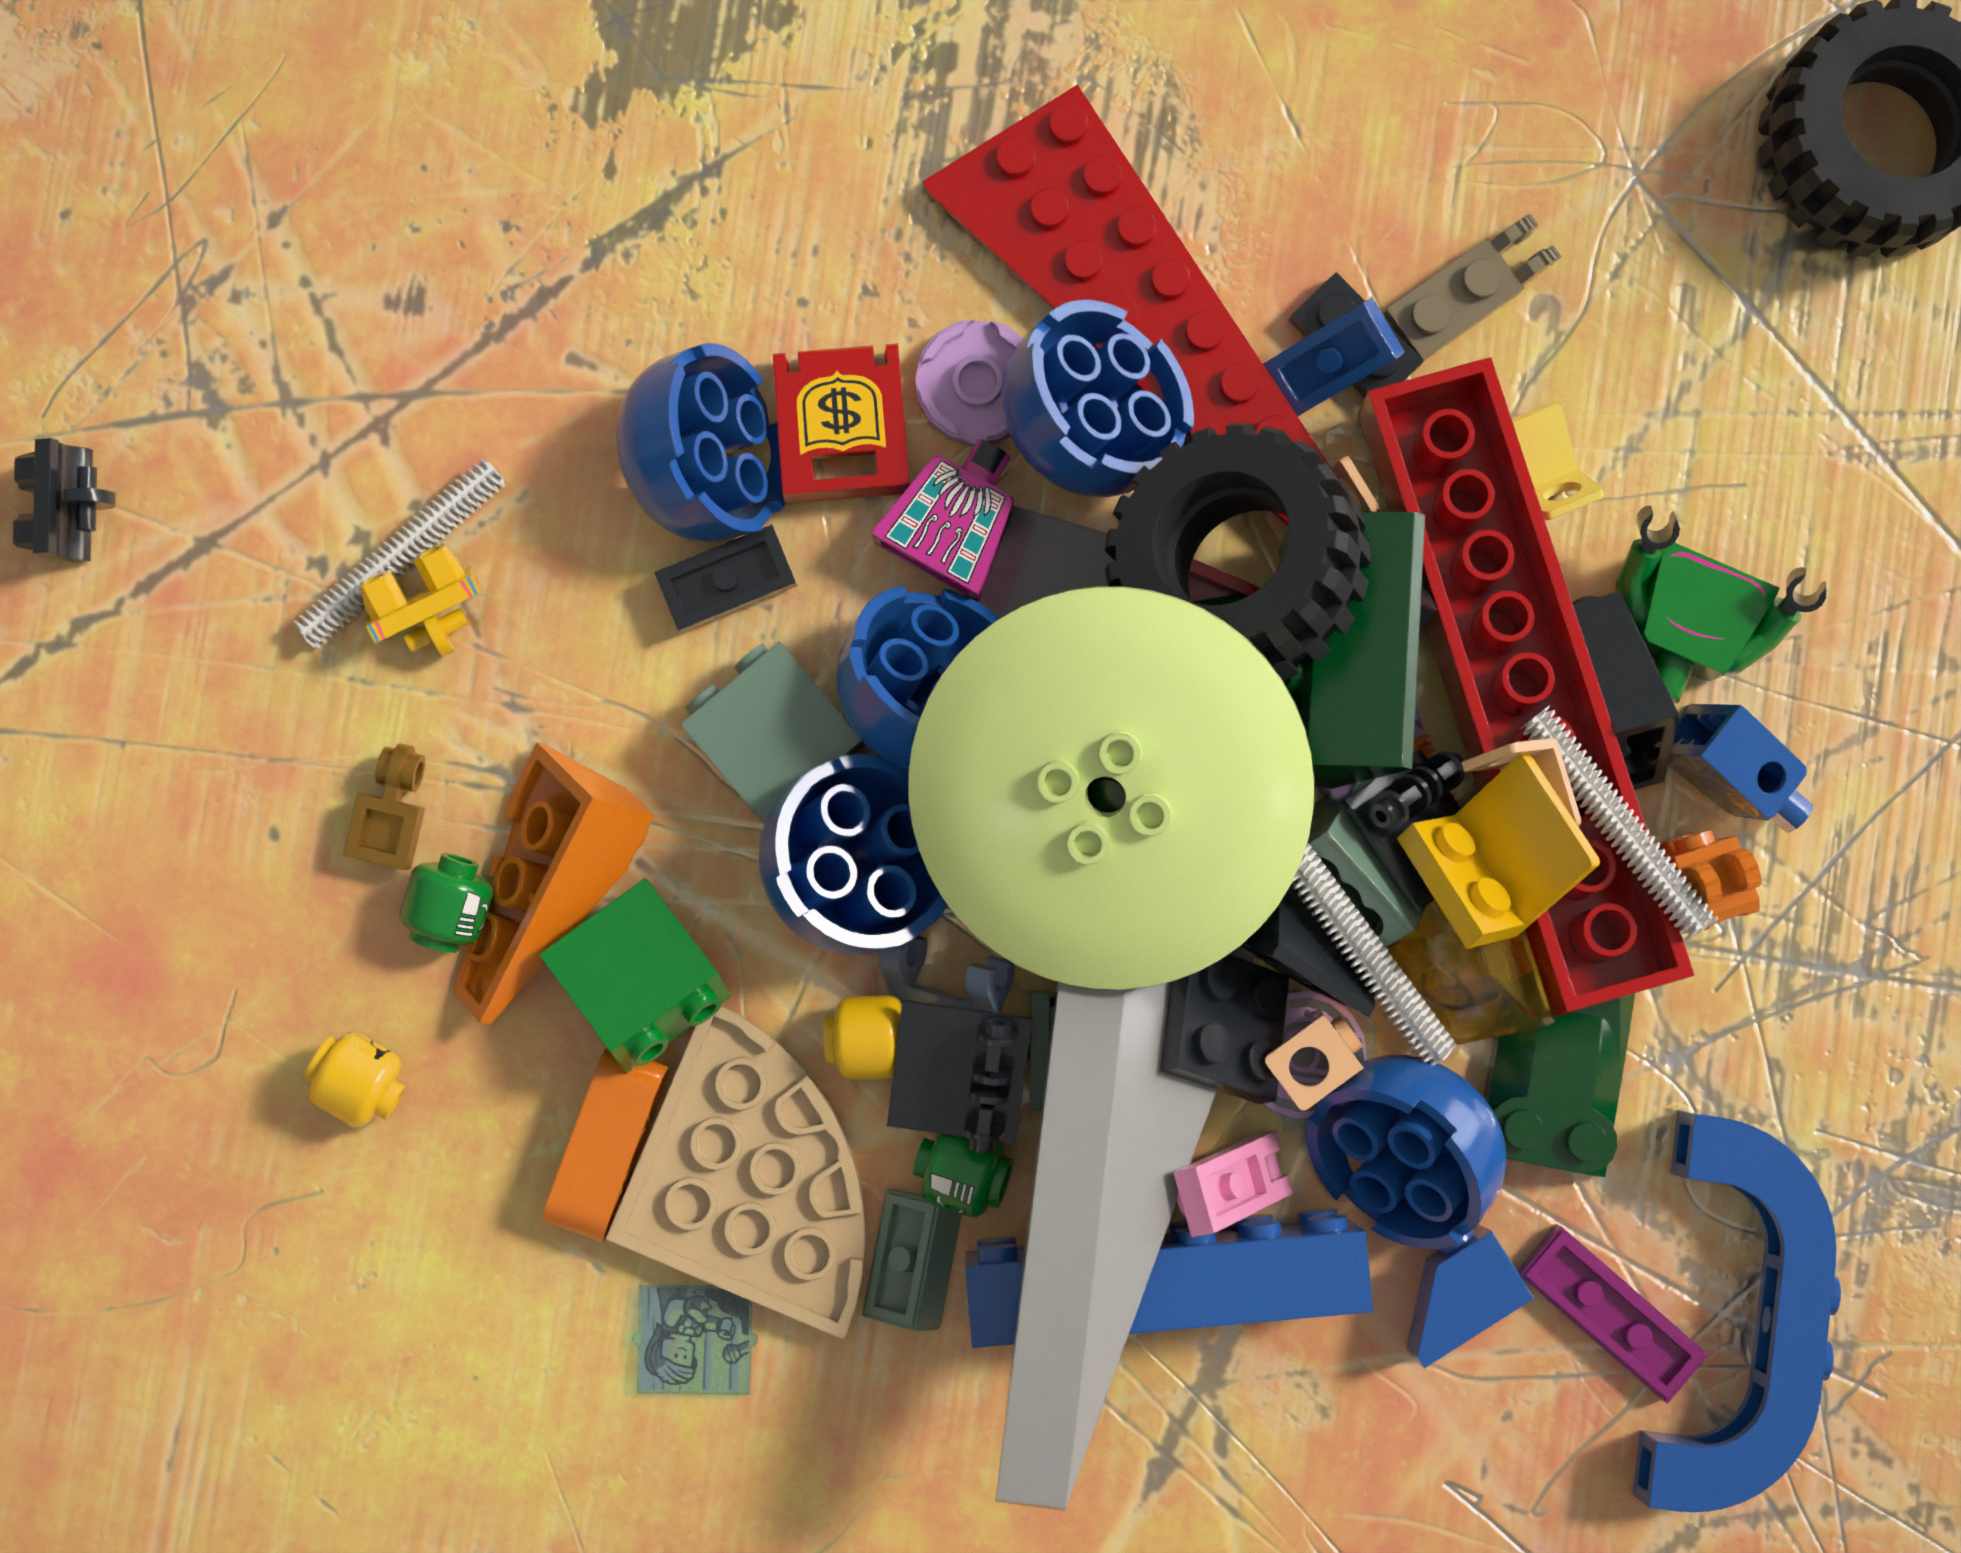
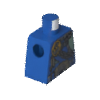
M1690 704L1679 717L1668 764L1670 768L1735 817L1766 821L1771 819L1787 833L1796 830L1807 820L1813 810V804L1796 790L1807 775V767L1742 705Z

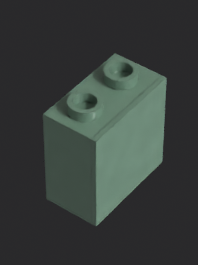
M780 641L771 649H768L764 643L760 644L746 654L734 667L740 675L722 690H719L713 684L698 694L685 708L690 716L680 724L763 823L778 797L794 781L815 767L841 756L854 755L865 746L845 718Z
M1370 779L1338 787L1315 802L1307 843L1317 853L1315 856H1318L1322 860L1321 863L1325 864V869L1331 872L1330 876L1336 879L1335 882L1341 886L1340 889L1345 891L1344 895L1350 898V902L1355 905L1354 908L1364 917L1363 921H1366L1374 931L1373 934L1378 936V940L1383 943L1382 947L1386 948L1415 930L1426 907L1419 912L1415 911L1342 803L1343 800L1374 780ZM1297 879L1292 882L1293 885L1298 882Z

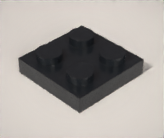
M1228 954L1221 960L1196 973L1172 981L1161 1071L1257 1104L1276 1102L1278 1080L1266 1065L1265 1057L1283 1043L1290 977Z

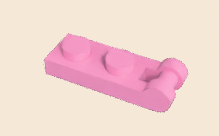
M1276 1130L1242 1138L1237 1144L1173 1172L1178 1187L1177 1203L1180 1211L1186 1217L1191 1237L1216 1233L1293 1194L1289 1175L1281 1174L1276 1152L1281 1150Z

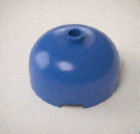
M1075 300L1056 307L1021 339L1012 352L1005 369L1002 383V407L1007 428L1016 447L1025 460L1041 476L1056 486L1075 494L1088 497H1114L1135 490L1137 486L1131 479L1143 465L1149 470L1163 459L1159 451L1174 441L1180 447L1183 446L1185 435L1194 426V408L1184 372L1164 341L1159 339L1153 345L1145 335L1124 320L1127 311L1115 305L1096 300ZM1095 344H1103L1099 349L1095 346ZM1149 370L1154 374L1160 385L1164 403L1153 393L1141 391L1135 386L1148 374Z
M715 343L701 344L661 358L648 366L629 387L622 401L617 421L616 437L619 463L625 481L640 507L652 520L667 531L679 537L699 542H719L763 530L762 526L769 520L772 513L782 511L785 506L782 492L778 423L776 421L769 425L766 403L757 389V386L764 380L743 356L724 345ZM766 437L768 438L771 459L767 474L759 459L751 453H743L727 458V453L760 444Z
M905 585L888 589L869 601L861 611L842 645L836 670V686L841 708L849 725L860 740L879 757L899 768L909 771L911 750L918 722L937 682L955 657L977 635L1000 618L975 600L943 588L940 595L937 596L927 593L906 592Z
M866 754L841 756L815 767L798 778L784 790L772 806L764 822L760 837V876L766 896L779 918L789 929L806 942L828 952L842 955L859 956L880 953L915 938L928 926L934 924L948 906L932 881L918 849L910 820L909 771L899 768L879 756Z
M1404 1054L1383 1055L1360 1063L1363 1069L1322 1098L1317 1104L1314 1113L1308 1118L1306 1143L1317 1175L1336 1201L1344 1193L1357 1208L1377 1221L1371 1228L1377 1234L1394 1242L1420 1249H1442L1457 1245L1464 1235L1470 1233L1479 1224L1496 1201L1503 1186L1507 1164L1506 1145L1502 1129L1492 1108L1473 1085L1458 1073L1440 1063L1431 1065L1430 1060L1425 1063L1422 1062L1423 1057ZM1347 1155L1364 1161L1355 1173L1350 1168Z

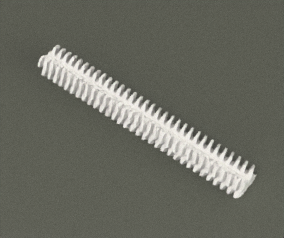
M478 459L481 467L474 463L475 472L467 469L469 477L465 474L460 475L463 482L458 479L454 480L457 487L452 484L449 485L452 493L444 489L443 493L446 498L438 494L437 498L440 503L431 500L434 508L426 505L425 508L428 514L420 510L419 513L422 519L414 515L413 518L416 524L408 520L407 524L410 529L404 526L401 527L404 535L396 531L395 534L398 540L391 536L389 537L392 545L384 541L383 544L386 550L377 547L380 555L378 556L372 552L371 555L374 561L366 557L365 560L368 566L360 562L359 565L362 571L353 568L356 576L348 573L347 576L350 578V582L342 578L341 581L344 587L336 583L335 586L338 592L330 588L329 591L332 597L326 594L323 595L327 602L324 603L318 599L317 602L320 608L313 604L311 605L314 613L306 609L305 612L308 618L299 615L303 623L300 624L296 620L293 621L299 632L313 648H320L321 641L326 643L327 636L332 638V631L339 632L338 626L343 628L345 620L347 622L351 621V615L356 617V610L363 611L362 605H364V601L360 591V583L389 569H391L395 579L398 580L397 574L403 576V569L409 571V564L415 565L414 557L426 551L427 548L434 547V542L439 544L440 537L446 538L444 532L452 533L450 527L457 529L456 521H459L461 524L464 523L462 516L469 518L468 511L475 513L474 506L481 508L480 501L488 502L486 495L492 498V490L498 493L499 488L497 484L503 488L505 487L504 478L488 460Z
M1548 706L1520 729L1525 728L1524 736L1531 734L1528 741L1557 739L1570 785L1573 786V794L1578 793L1575 801L1584 799L1580 807L1589 806L1585 811L1586 814L1594 812L1590 818L1591 821L1600 819L1595 825L1597 828L1605 825L1601 834L1610 832L1606 838L1607 841L1615 838L1611 846L1613 848L1620 845L1619 850L1616 852L1617 854L1626 852L1621 858L1623 861L1631 858L1627 867L1636 865L1632 873L1642 872L1637 878L1638 881L1646 878L1647 880L1642 886L1652 885L1648 891L1649 894L1657 891L1653 900L1656 901L1662 898L1663 900L1658 906L1668 905L1664 914L1673 912L1669 920L1679 919L1674 926L1675 928L1681 925L1684 926L1679 932L1680 934L1689 932L1685 940L1687 941L1713 924L1718 919L1717 916L1712 917L1713 910L1707 911L1708 904L1701 903L1702 896L1696 897L1697 890L1690 889L1692 886L1691 882L1686 884L1687 877L1679 876L1681 870H1674L1676 863H1668L1671 857L1663 856L1665 854L1664 849L1658 850L1660 843H1652L1655 837H1647L1649 829L1642 830L1644 823H1637L1638 815L1631 817L1634 810H1626L1629 804L1627 802L1621 803L1623 796L1615 797L1618 790H1610L1613 784H1604L1607 776L1598 778L1602 770L1593 771L1597 764L1596 762L1589 764L1592 759L1591 756L1583 758L1587 751L1585 749L1578 751L1581 743L1572 745L1576 737L1567 738L1571 733L1570 729L1561 732L1566 724L1557 725L1561 719L1559 716L1551 719L1555 711L1546 712L1550 707Z
M1307 843L1302 861L1293 881L1297 879L1298 882L1292 888L1295 890L1300 886L1303 887L1297 895L1301 896L1307 893L1302 901L1305 903L1310 899L1312 900L1307 906L1308 909L1317 906L1312 912L1313 916L1320 912L1322 913L1318 917L1317 922L1326 918L1325 923L1321 926L1322 929L1331 925L1326 934L1330 935L1336 932L1331 941L1334 942L1339 938L1341 939L1336 945L1337 948L1345 944L1340 953L1343 955L1350 951L1345 960L1349 961L1355 958L1350 966L1360 965L1354 971L1356 974L1363 970L1365 971L1359 978L1364 980L1369 977L1364 984L1365 987L1374 983L1369 992L1373 993L1379 990L1374 996L1375 1000L1383 996L1382 1000L1378 1003L1379 1006L1388 1002L1383 1011L1388 1012L1393 1009L1388 1018L1391 1019L1397 1015V1018L1392 1023L1397 1025L1402 1022L1397 1028L1399 1032L1407 1028L1402 1037L1405 1038L1412 1035L1406 1042L1411 1044L1416 1041L1411 1047L1413 1051L1421 1047L1416 1056L1420 1057L1426 1054L1421 1061L1425 1063L1430 1060L1431 1065L1444 1061L1457 1044L1449 1036L1450 1034L1444 1030L1445 1027L1435 1017V1014L1430 1011L1431 1008L1425 1004V1000L1420 998L1421 995L1416 991L1417 989L1411 985L1412 983L1409 979H1406L1407 976L1402 972L1403 970L1397 966L1398 964L1393 960L1392 955L1387 953L1388 950L1382 947L1383 943L1378 940V936L1373 934L1374 931L1369 927V924L1363 921L1364 917L1354 908L1355 905L1350 902V898L1344 895L1345 891L1340 889L1341 886L1335 882L1336 879L1330 876L1331 872L1325 869V864L1321 863L1322 860L1315 856L1317 853Z

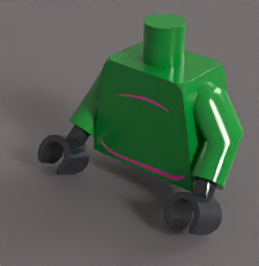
M1651 506L1641 508L1637 514L1636 522L1641 539H1636L1632 542L1615 583L1616 592H1621L1651 657L1655 659L1654 663L1673 703L1680 702L1690 675L1712 681L1724 676L1726 673L1739 674L1773 651L1800 621V612L1817 610L1823 605L1827 592L1826 581H1824L1813 594H1798L1794 588L1806 576V568L1800 567L1791 571L1786 579V597L1776 598L1779 587L1675 543L1679 537L1680 527L1674 511L1671 512L1669 522L1663 529L1658 531L1648 529L1653 518Z

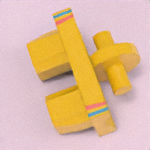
M441 543L414 557V562L427 585L426 588L405 597L391 569L382 571L360 583L364 605L369 614L366 617V628L375 644L423 621V626L403 635L411 652L434 642L442 657L455 652L448 634L469 625V622L461 608L440 618L437 613L479 594L480 590L477 586L479 583L470 566L463 569L458 559L445 543Z

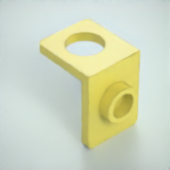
M1550 402L1512 418L1545 520L1555 519L1604 498L1602 487L1578 470L1561 405L1556 402ZM1579 491L1565 499L1548 500L1550 497L1561 492Z

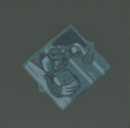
M641 1284L639 1286L638 1332L632 1336V1343L638 1346L637 1393L750 1395L752 1347L758 1342V1336L752 1333L753 1301L715 1285Z

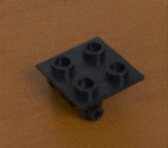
M1419 748L1413 752L1411 770L1375 778L1342 801L1416 912L1421 911L1433 902L1435 898L1397 840V837L1412 823L1452 816L1461 809L1450 791L1458 787L1464 780L1465 772L1462 765L1464 760L1459 754L1441 751L1427 759Z
M903 1000L887 1126L969 1138V1149L980 1153L994 1152L996 1142L1016 1145L1033 1018Z

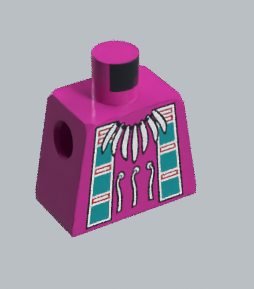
M983 439L976 441L962 467L942 456L936 455L876 525L872 532L874 544L978 602L1014 508V498L995 487L1011 457L999 447Z

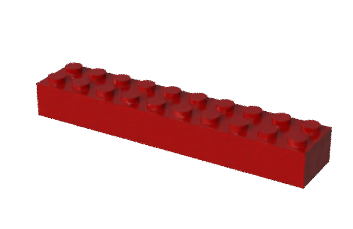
M1488 357L1368 391L1358 412V417L1388 511L1417 512L1425 515L1422 580L1437 608L1425 627L1467 758H1474L1511 743L1528 741L1531 734L1524 736L1525 728H1520L1550 706L1546 712L1555 711L1551 719L1559 716L1561 719L1557 725L1566 724L1561 732L1570 729L1571 733L1567 738L1576 737L1572 745L1581 743L1578 751L1584 749L1587 751L1583 758L1592 757L1589 764L1595 762L1597 764L1593 771L1602 770L1598 778L1607 776L1604 784H1613L1610 790H1618L1615 797L1623 796L1621 803L1627 802L1629 804L1626 810L1633 809L1634 812L1631 817L1638 815L1637 823L1643 822L1644 827L1642 830H1646L1647 828L1492 358ZM1499 768L1472 771L1478 792L1500 773ZM1584 799L1576 801L1581 817V824L1578 827L1599 857V866L1523 931L1550 1018L1695 976L1682 935L1679 933L1680 928H1675L1674 926L1677 923V919L1669 920L1673 912L1664 914L1668 905L1659 907L1658 905L1663 899L1653 900L1657 891L1649 894L1648 891L1652 885L1643 887L1642 885L1647 879L1645 878L1640 881L1637 879L1642 872L1633 874L1632 871L1636 865L1627 867L1631 858L1623 861L1621 858L1626 852L1616 853L1620 845L1612 848L1611 845L1614 843L1615 838L1607 841L1606 838L1610 832L1601 834L1605 825L1597 828L1595 825L1600 819L1590 820L1594 812L1586 814L1585 811L1589 806L1580 807Z

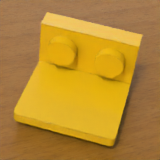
M1530 755L1517 756L1455 815L1412 823L1397 837V840L1466 949L1517 937L1597 868L1600 863L1599 857Z

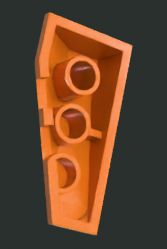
M537 742L507 803L503 819L513 821L503 858L492 855L487 876L494 878L493 898L481 935L476 941L466 945L454 987V993L477 1021L487 1025H491L545 964L539 954L575 929L623 876L637 849L644 843L648 827L654 818V815L625 787L553 748Z

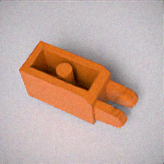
M1711 829L1695 834L1693 832L1660 842L1658 850L1664 849L1665 854L1663 856L1671 857L1668 863H1676L1674 870H1681L1679 876L1687 877L1685 883L1691 882L1692 886L1690 889L1697 890L1696 897L1702 896L1701 903L1708 904L1707 911L1712 909V917H1718L1713 924L1735 916H1747L1760 911L1759 896L1756 888L1762 885L1759 866L1749 849H1741L1737 836L1714 839ZM1683 925L1679 926L1680 931L1683 929Z

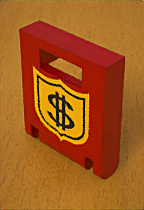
M898 343L886 344L884 353L886 365H875L873 345L798 351L799 372L788 373L789 362L786 353L773 354L782 492L785 504L900 495L910 486ZM876 455L877 475L818 480L815 478L813 459Z

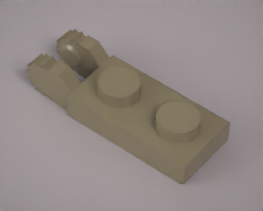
M1528 214L1502 231L1492 241L1487 238L1386 308L1383 315L1399 336L1425 361L1518 296L1524 290V285L1547 270L1562 256L1554 245L1547 249L1543 248L1513 273L1501 254L1512 246L1519 245L1533 234V230L1538 227V223L1532 215Z

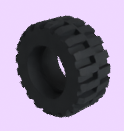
M1878 0L1858 4L1848 15L1839 13L1826 22L1813 37L1811 36L1786 64V68L1776 77L1766 95L1770 103L1761 112L1758 131L1761 135L1769 136L1758 148L1760 165L1764 169L1771 167L1775 176L1767 183V186L1774 200L1785 197L1792 206L1793 210L1786 216L1799 229L1806 222L1816 228L1818 232L1814 236V240L1832 248L1841 240L1848 243L1846 251L1849 255L1866 258L1880 248V253L1885 258L1904 256L1914 247L1923 250L1939 242L1961 226V22L1949 16L1952 10L1950 6L1931 1L1924 9L1917 8V0H1891L1884 8L1882 2ZM1863 82L1887 84L1904 91L1921 105L1931 121L1936 138V157L1933 169L1929 175L1919 178L1892 176L1877 170L1862 159L1847 138L1842 122V99L1844 91L1849 85Z
M1230 423L1226 426V434L1218 435L1212 427L1193 432L1191 434L1193 442L1180 447L1174 441L1159 451L1163 459L1151 470L1143 465L1131 479L1137 487L1130 498L1125 495L1120 496L1113 511V515L1120 521L1118 529L1110 528L1106 536L1104 551L1115 561L1108 563L1105 568L1107 585L1109 587H1131L1152 590L1177 597L1203 608L1225 621L1247 638L1268 660L1282 681H1285L1300 674L1297 663L1308 656L1316 663L1331 651L1325 642L1335 630L1345 635L1354 622L1355 617L1348 608L1351 601L1360 603L1364 600L1369 583L1359 570V568H1367L1371 564L1370 543L1362 534L1366 528L1359 508L1350 498V494L1329 465L1325 464L1317 452L1302 440L1292 441L1285 431L1266 426L1261 428L1258 435L1249 423ZM1250 511H1272L1287 517L1289 538L1285 555L1276 572L1260 589L1244 599L1224 605H1202L1191 600L1188 585L1190 566L1198 547L1214 528L1233 516Z

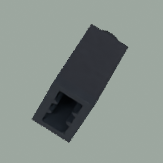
M1618 591L1601 597H1581L1573 601L1572 604L1633 789L1637 790L1665 782L1679 713L1621 592Z

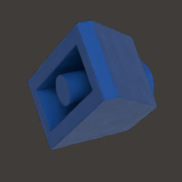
M1479 1224L1470 1233L1464 1235L1457 1245L1438 1249L1437 1252L1425 1259L1406 1347L1413 1359L1424 1369L1534 1299L1491 1230Z

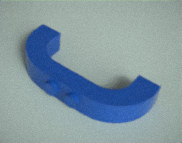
M1678 1110L1670 1174L1686 1179L1731 1186L1751 1203L1760 1219L1764 1234V1255L1750 1377L1746 1395L1740 1407L1724 1424L1703 1434L1686 1436L1640 1430L1633 1495L1649 1508L1694 1513L1725 1509L1759 1495L1779 1480L1803 1451L1813 1431L1818 1415L1823 1380L1827 1381L1833 1369V1347L1827 1341L1830 1315L1834 1316L1839 1309L1841 1285L1838 1277H1835L1837 1248L1832 1214L1817 1180L1801 1159L1785 1144L1754 1126L1727 1118Z

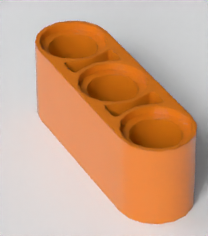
M606 1047L595 1070L542 1215L543 1222L600 1243L606 1241L662 1095L669 1073L668 1066L651 1061L645 1065L636 1066L626 1074Z

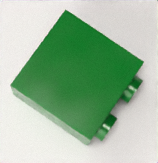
M646 877L539 954L626 1074L636 1066L645 1065L656 1059L665 1051L670 1041L690 1026H697L709 1020L717 1013L722 1003L732 996L717 970Z

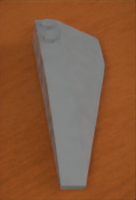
M1240 946L1229 953L1252 963L1254 961V955ZM1056 981L995 1502L1065 1511L1177 1202L1178 1187L1173 1172L1190 1165L1217 1089L1161 1071L1171 982L1150 987L1115 990L1086 988Z

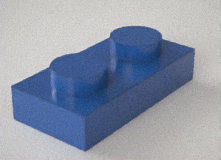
M1373 297L1270 358L1263 365L1297 416L1394 361L1405 351Z

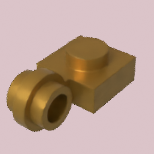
M399 743L395 748L387 746L383 748L375 773L376 783L385 785L383 796L357 793L343 856L401 870H411L425 812V807L401 802L406 790L411 792L418 790L424 775L425 756L416 754L413 746Z

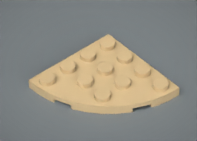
M721 1005L715 1015L706 1022L697 1025L693 1031L606 1240L845 1340L857 1305L864 1269L866 1241L864 1202L857 1167L848 1140L831 1105L813 1078L794 1056L766 1031L739 1013Z

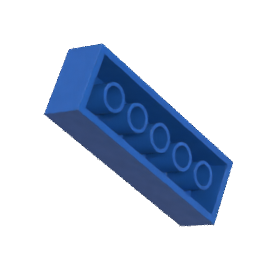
M1334 1208L1298 1212L1299 1222L1282 1224L1280 1221L1273 1220L1272 1214H1254L1236 1222L1235 1228H1226L1213 1234L1191 1237L1187 1220L1170 1223L1171 1233L1164 1235L1129 1334L1373 1312L1366 1231L1350 1221L1346 1215H1338L1337 1209ZM996 1237L978 1240L977 1251L965 1252V1273L972 1348L1012 1345L1015 1338L1025 1246L1017 1247L1015 1237Z

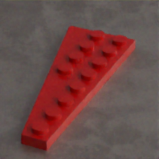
M1078 84L922 181L923 190L932 202L935 200L962 225V230L975 242L978 240L1006 266V270L1020 283L1024 282L1053 310L1064 303L1075 300L1105 302L1127 311L1124 320L1145 335L1153 345L1159 339H1162L1177 359L1190 388L1194 408V426L1188 432L1190 436L1193 432L1212 427L1218 435L1226 434V426L1230 423H1249L1258 435L1261 428L1270 426L1285 431L1292 441L1302 440L1332 469ZM1095 344V346H1096L1098 349L1103 345V344ZM1149 370L1148 374L1135 386L1141 391L1153 393L1164 403L1160 385L1154 374ZM1272 512L1286 526L1289 525L1285 515Z

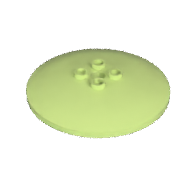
M1098 586L1073 589L1049 595L1023 605L986 628L955 657L929 696L918 722L909 766V806L918 849L932 881L957 918L978 939L1017 966L1042 977L1086 988L1122 990L1172 982L1196 973L1221 960L1241 946L1263 925L1289 889L1302 861L1310 834L1314 808V773L1305 727L1296 704L1280 676L1247 638L1215 615L1177 597L1152 590L1131 587ZM1099 777H1111L1117 780L1125 790L1126 800L1124 806L1111 813L1101 812L1094 808L1088 799V786L1090 782Z

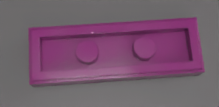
M1558 1224L1554 1226L1517 1270L1524 1281L1667 1404L1709 1356L1707 1352Z

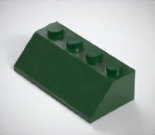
M1361 512L1366 525L1362 534L1370 543L1371 564L1367 568H1359L1369 583L1364 600L1360 603L1351 601L1348 608L1355 617V620L1345 635L1335 630L1325 643L1331 651L1316 663L1308 656L1297 663L1300 674L1283 681L1296 704L1305 727L1312 756L1314 786L1334 789L1412 769L1425 528L1424 514L1417 512ZM1289 525L1283 527V536L1278 551L1280 563L1285 555L1288 544Z

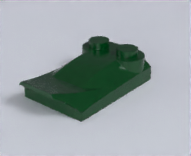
M1534 966L1529 971L1512 980L1507 981V976L1503 986L1484 1092V1099L1492 1108L1502 1129L1507 1159L1580 1174L1605 1177L1607 1165L1613 1160L1617 1149V1134L1614 1124L1635 994L1550 1018Z

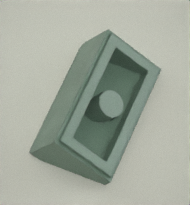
M886 1189L862 1316L914 1331L937 1330L940 1328L962 1214L931 1205L920 1194Z

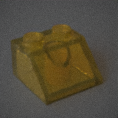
M1444 915L1419 922L1414 931L1386 947L1387 953L1392 955L1393 960L1398 964L1397 966L1407 976L1406 979L1411 981V985L1421 995L1420 998L1425 1000V1004L1431 1008L1430 1011L1439 1019L1440 1023L1445 1027L1444 1030L1450 1034L1449 1036L1453 1038L1457 1045L1554 1023L1525 930L1514 938L1466 949Z

